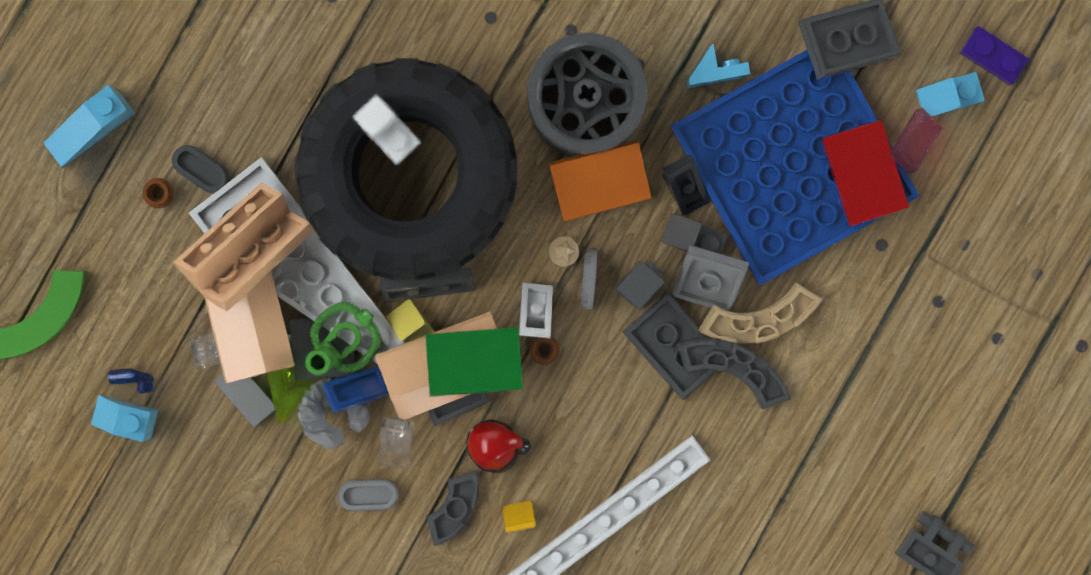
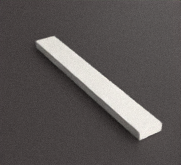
M691 435L507 575L561 574L711 461V459Z

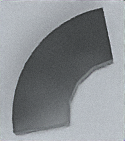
M477 470L448 478V494L445 502L437 511L426 516L434 546L456 536L471 518L479 495Z

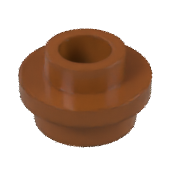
M153 178L143 188V198L153 208H164L173 200L174 189L165 179ZM157 188H162L164 191V195L160 199L154 196Z
M552 336L550 338L535 337L529 347L531 358L540 365L553 363L557 359L560 350L558 342ZM540 345H549L550 353L545 356L541 355L538 351Z

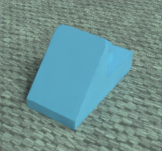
M712 44L687 81V89L747 78L750 75L748 62L740 63L739 59H732L721 62L722 67L718 68L714 45Z
M977 72L957 78H949L915 90L924 119L985 101Z

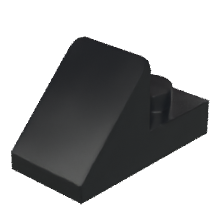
M690 154L662 168L664 171L662 177L682 216L710 203L695 161Z

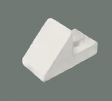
M377 95L353 116L396 164H399L421 143Z
M522 284L518 325L519 335L550 338L553 285Z

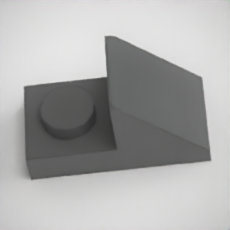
M671 213L660 242L687 252L689 245L721 254L729 235L703 226L700 222Z

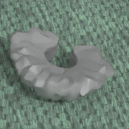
M328 378L325 381L319 380L316 384H312L310 389L305 390L302 403L298 404L299 412L297 415L299 422L304 427L303 433L307 437L321 444L325 449L331 448L336 450L339 445L345 444V437L341 429L330 425L325 419V410L330 404L322 386L325 382L334 380ZM370 402L346 410L350 424L348 429L360 433L367 426L371 415Z

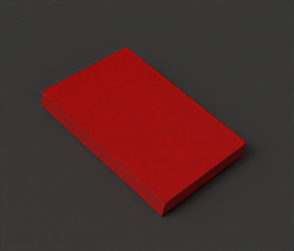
M882 120L821 139L849 226L909 208Z

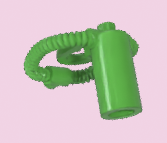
M341 301L337 302V304L334 303V305H331L326 311L324 310L323 313L318 315L310 331V334H312L310 338H312L311 342L314 345V349L306 357L305 364L308 371L315 375H321L332 368L333 370L342 371V373H353L366 367L375 357L381 345V333L377 325H374L375 323L372 322L373 314L366 308L360 310V308H357V306L350 302ZM343 310L351 312L364 328L367 327L372 336L369 351L357 363H352V365H346L341 362L361 343V332L355 324L351 322L339 323L323 342L319 340V329H321L325 320ZM348 328L353 331L355 340L353 344L346 346L345 350L340 353L330 342L333 338H337V333L341 329Z

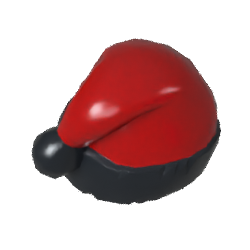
M492 419L476 424L468 433L466 441L471 460L478 468L490 473H503L515 464L519 454L525 455L531 449L529 440L521 439L509 425Z

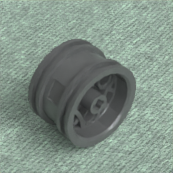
M591 32L569 35L557 40L546 48L532 69L527 90L529 114L536 131L553 149L571 157L579 154L601 153L621 143H625L635 131L643 116L648 95L645 74L640 62L632 51L618 40ZM586 55H587V56H592V57L589 59V61H588V59L585 57ZM600 59L606 60L615 66L612 75L602 72L595 66ZM569 62L578 64L581 70L579 75L576 77L566 76L563 72L565 64ZM553 70L555 78L547 79L548 75ZM619 72H621L625 79L617 78ZM557 87V105L542 102L543 89ZM613 90L622 91L626 97L625 103L618 106L612 104L609 100L610 92ZM582 92H585L586 95L592 94L591 102H588L587 99L580 100ZM545 112L555 114L552 122H550ZM568 115L575 116L579 121V127L574 131L565 130L561 124L564 117ZM626 116L625 120L620 125L617 117ZM609 119L613 132L600 138L593 127ZM587 133L591 140H582L581 138Z

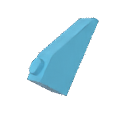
M107 85L83 103L44 142V145L63 168L136 113L118 89Z

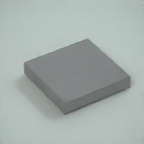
M689 245L673 289L672 297L710 308L716 305L731 311L747 273L749 262Z

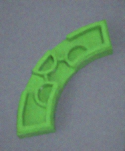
M53 270L49 291L39 308L22 322L0 329V359L27 354L48 343L62 331L80 303L85 286L86 271Z

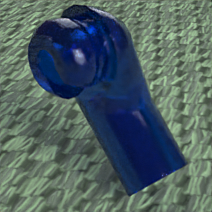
M132 368L114 369L108 373V381L111 385L137 383V391L139 393H150L154 390V378L149 373Z

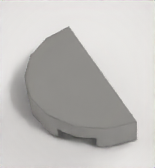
M586 249L584 254L581 294L582 309L593 310L597 267L596 249Z

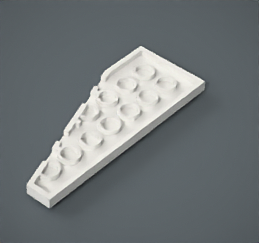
M262 157L189 212L205 234L258 185L263 183L283 194L289 211L306 219L301 206ZM315 230L271 270L277 296L313 321H316L315 319L318 318V315L323 313L324 310L326 311L334 303L346 301L347 303L354 304L360 310L366 308L373 314L372 322L375 323L374 325H377L381 333V345L377 354L405 344L404 341L401 342L386 317L341 258L334 255L319 240ZM339 311L325 320L322 326L328 329L329 332L342 322L355 324L362 336L361 343L356 350L364 355L369 351L368 349L372 343L369 329L367 327L364 328L351 312ZM343 328L337 333L338 338H341L350 345L353 344L355 335L352 330ZM373 357L372 361L377 363L376 357Z

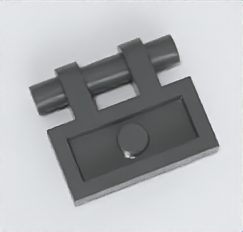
M922 511L917 517V521L925 526V530L922 534H919L911 528L895 554L926 575H957L964 563L955 558V555L959 549L967 555L970 554L974 544L966 540V535L960 531L954 532L945 526L943 520L936 515L930 516ZM936 534L948 541L944 550L932 542Z

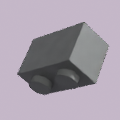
M639 261L614 289L633 307L640 310L665 282L660 278L663 272L651 261L646 263Z

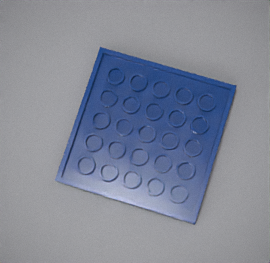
M807 50L670 126L685 155L690 154L695 161L705 191L744 261L749 262L748 268L758 286L884 217L881 216L853 226L848 225L821 139L878 120L850 71L817 80ZM889 142L909 203L918 198L919 194Z

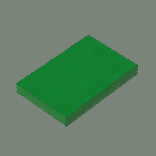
M518 327L425 334L430 397L523 390Z

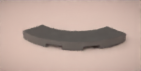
M695 338L676 343L687 373L698 370H718L732 374L750 388L761 409L791 399L786 386L774 368L762 357L745 346L714 338Z

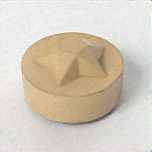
M562 236L552 241L549 247V257L554 264L560 267H567L577 260L579 248L572 238Z

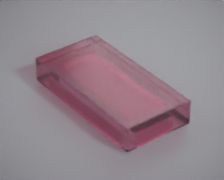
M923 108L915 110L889 154L909 174L917 172L942 127Z

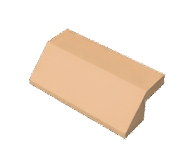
M261 183L173 263L205 299L228 311L303 242L314 229L309 221L289 211L282 193Z
M271 271L228 311L205 299L226 384L295 366Z
M489 311L432 334L497 329ZM426 336L375 355L400 421L470 395L430 397Z

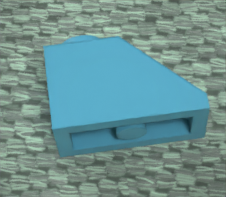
M98 395L91 425L112 435L144 442L152 438L159 409Z

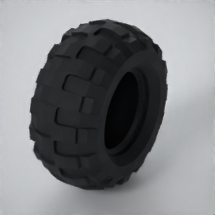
M396 58L394 61L375 64L373 62L354 70L352 75L340 83L332 85L320 97V103L312 115L307 116L299 135L301 141L298 155L295 157V179L300 195L299 203L306 220L314 228L319 236V240L334 255L343 259L353 268L372 276L392 280H423L439 277L462 267L476 258L494 240L503 227L514 201L517 186V157L513 137L505 118L495 105L493 99L478 84L463 76L459 71L441 63L425 62L418 60V58ZM376 95L401 122H419L434 127L449 139L456 151L458 176L454 190L447 202L428 217L411 222L390 220L379 214L368 203L362 192L359 181V164L362 153L372 138L353 116Z

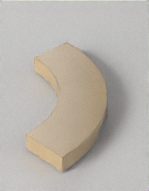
M794 283L791 289L779 301L758 311L733 312L713 305L698 331L711 338L734 343H761L778 338L794 327H798L815 311L823 298L798 283Z

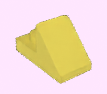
M411 299L405 301L386 316L401 342L404 341L405 344L424 337L425 334L435 332Z

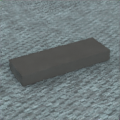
M471 268L455 269L439 277L423 280L380 279V288L385 302L475 290Z

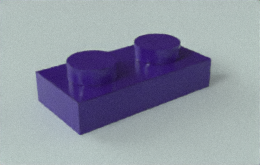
M980 26L973 30L959 52L1009 86L1014 84L1029 60L1028 57Z

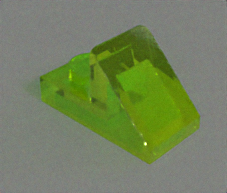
M288 368L267 373L277 424L289 420L298 404L302 401L305 391L311 387V385L288 389L287 384L291 383Z

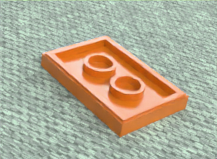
M637 139L621 143L601 153L579 154L548 163L563 222L652 199Z

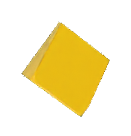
M528 500L503 506L506 532L511 533L536 526L531 501Z

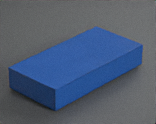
M379 365L325 382L322 386L334 414L389 396Z

